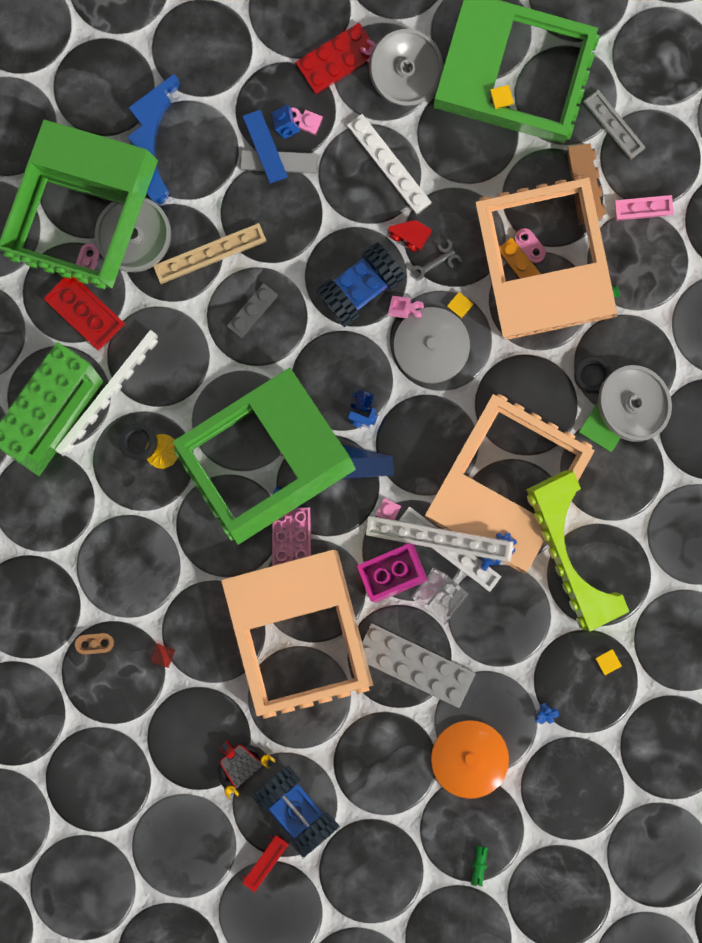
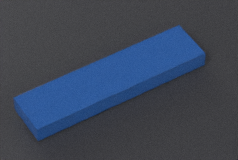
M261 110L244 115V123L269 184L287 178V173Z

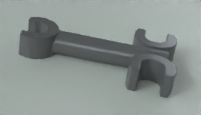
M449 239L446 240L448 244L447 249H443L440 244L438 245V250L443 253L442 255L423 266H414L411 269L412 273L416 270L421 272V275L416 278L417 281L422 280L426 272L448 260L447 263L451 269L454 267L451 263L453 259H457L459 263H462V258L455 254L452 249V242Z

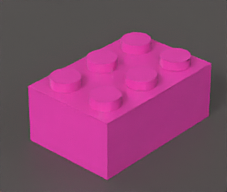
M410 543L357 565L370 601L374 603L428 581L415 546Z

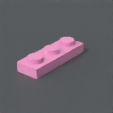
M672 195L615 200L614 202L616 221L671 216L674 214Z

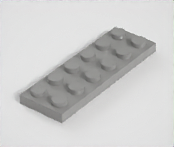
M372 623L362 642L368 665L457 708H460L476 674Z

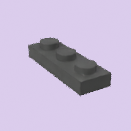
M263 283L227 325V328L242 339L276 300L278 294Z

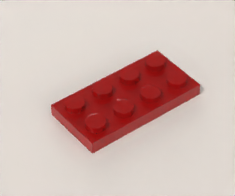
M357 23L297 60L295 64L316 95L368 63L366 60L370 56L362 53L360 48L364 47L366 50H369L370 45L367 43V40H370L360 23Z
M72 276L71 279L64 277L43 298L98 351L125 325L83 283L77 281V278Z

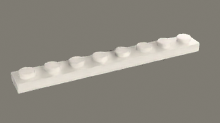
M152 330L147 333L55 450L59 454L64 456L66 453L68 455L73 450V443L77 438L80 440L85 435V428L89 423L92 425L97 420V413L101 408L104 410L110 403L109 398L112 394L116 395L122 388L121 383L124 379L128 380L134 373L132 369L136 364L140 365L146 358L144 354L147 350H152L156 346L158 336Z
M368 516L367 536L506 562L511 561L513 542Z

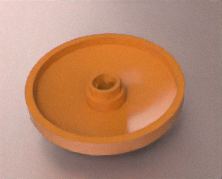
M461 721L449 726L439 735L433 746L431 763L436 779L448 792L462 798H479L491 793L502 783L508 770L509 754L505 741L494 728L479 721Z

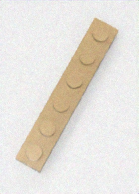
M258 223L163 261L153 267L160 284H163L265 243L266 239Z

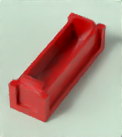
M271 835L270 838L273 840L247 877H241L244 879L242 884L253 892L257 890L289 845L279 835H276L275 838Z

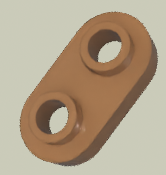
M106 633L82 635L75 641L76 650L85 655L107 653L114 647L112 636ZM104 639L108 641V645L106 647H103L101 645V642ZM84 641H87L89 643V646L86 649L82 647V643Z

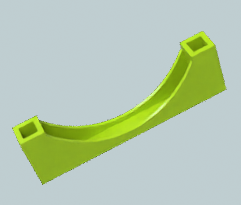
M565 470L526 489L528 492L527 499L530 505L534 507L536 512L534 513L535 519L542 527V537L548 542L550 547L548 549L549 554L556 562L557 566H555L558 575L562 577L564 582L562 584L563 589L569 595V604L578 617L576 618L577 624L581 629L590 632L628 613L629 609L623 594L617 592L609 594L593 588L572 567L565 548L564 527L571 501L576 492L581 488L574 471Z

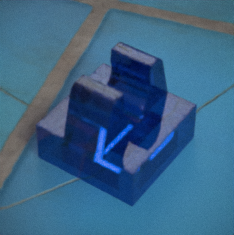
M363 390L352 393V397L356 398V404H350V407L362 412L371 413L374 394Z

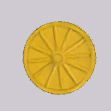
M166 434L156 435L158 443L156 451L147 461L156 468L165 469L172 466L178 459L173 451L176 448L173 444L175 439Z

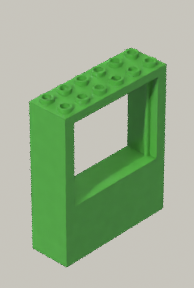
M463 0L435 96L434 108L565 144L566 139L570 140L574 129V124H571V122H575L580 107L576 105L581 103L585 90L581 87H585L590 71L587 68H591L595 55L592 50H596L600 35L597 34L598 28L501 0ZM513 21L583 40L560 122L506 107L495 109L494 104L490 103V89H494Z
M43 120L0 239L2 255L16 263H20V261L25 262L27 266L32 268L39 266L48 273L54 274L55 271L60 273V276L71 279L72 276L84 284L91 282L100 289L105 290L106 287L112 289L158 160L147 149ZM46 183L124 205L101 271L23 248Z
M57 341L1 420L0 450L37 476H40L57 452L55 450L84 414L105 384L91 364Z
M290 367L173 441L176 447L173 451L231 541L235 539L238 545L356 470L350 456ZM255 412L298 479L242 515L234 518L192 451Z

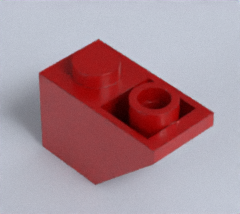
M417 220L389 226L387 233L390 234L389 237L396 242L400 240L405 243V247L410 251L415 252L416 250L420 252L430 237L432 229Z

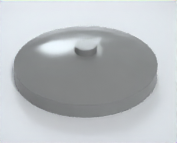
M413 29L396 30L382 37L375 45L369 61L370 78L377 92L387 101L401 106L416 105L429 99L438 89L443 72V59L437 45L426 34Z
M147 198L143 201L119 269L121 271L141 272L155 266L165 256L171 242L169 220L164 211L155 202ZM114 202L110 203L102 211L95 227L96 246L104 259L124 205Z
M427 307L416 310L421 312L422 317L416 318L409 314L408 318L401 322L394 338L396 360L401 369L416 381L428 384L445 382L456 376L468 359L470 339L467 329L456 315L445 309Z
M629 365L615 370L604 380L598 395L599 412L605 425L615 435L624 440L633 442L649 440L662 432L669 422L672 411L669 390L664 381L648 368Z

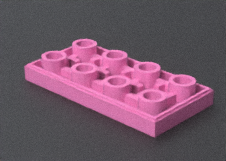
M310 507L295 508L272 523V566L311 556Z

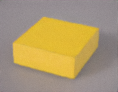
M509 85L490 89L495 109L514 104Z
M459 292L447 305V308L462 319L474 304Z
M613 649L595 658L604 676L622 666Z

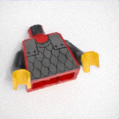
M226 740L218 747L225 755L220 761L218 772L226 797L231 800L230 794L233 792L238 796L236 788L263 765L270 769L267 763L269 760L275 762V759L267 755L260 747L247 743L244 745L239 744L234 749Z

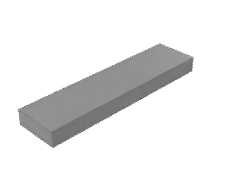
M599 90L583 101L584 105L630 160L646 148Z
M242 150L241 170L264 171L256 151ZM278 152L286 172L317 174V154Z

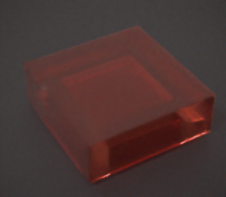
M157 643L151 662L169 668L176 650Z

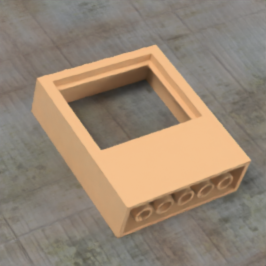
M578 176L574 178V181L570 182L559 180L552 186L541 184L537 185L536 189L533 190L522 188L518 189L517 193L514 194L504 192L498 194L499 197L491 198V196L479 198L480 201L476 202L501 330L505 340L618 317L590 178ZM579 193L593 263L506 282L492 211Z
M493 394L424 518L445 530L497 539V533H501L504 536L506 532H509L511 534L510 539H516L517 544L513 545L515 553L511 555V561L502 562L526 574L545 541L541 534L542 527L536 521L532 512L465 476L464 473L498 412L576 454L568 470L574 471L577 481L595 450L591 449V444L585 441L580 443L575 440L573 434L567 431L562 433L555 424L548 422V424L544 423L539 415L526 413L524 411L525 408L521 405L508 403V399L503 395L497 394L496 396Z
M330 550L221 580L257 716L262 715V718L265 719L276 716V712L280 710L281 714L295 711V706H300V709L314 706V701H318L319 704L333 701L332 697L336 695L339 699L351 696V691L356 690L357 694L370 691L369 687L373 686L338 551ZM336 606L354 678L268 701L250 629Z

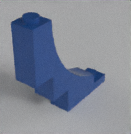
M175 74L129 107L131 114L141 127L130 134L128 140L134 146L147 149L154 157L157 130L163 115L171 104L167 94L174 93L180 85L179 79ZM156 165L146 195L156 204H162L168 199L170 193L163 183Z

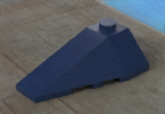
M342 444L356 470L340 480L394 476L393 456Z

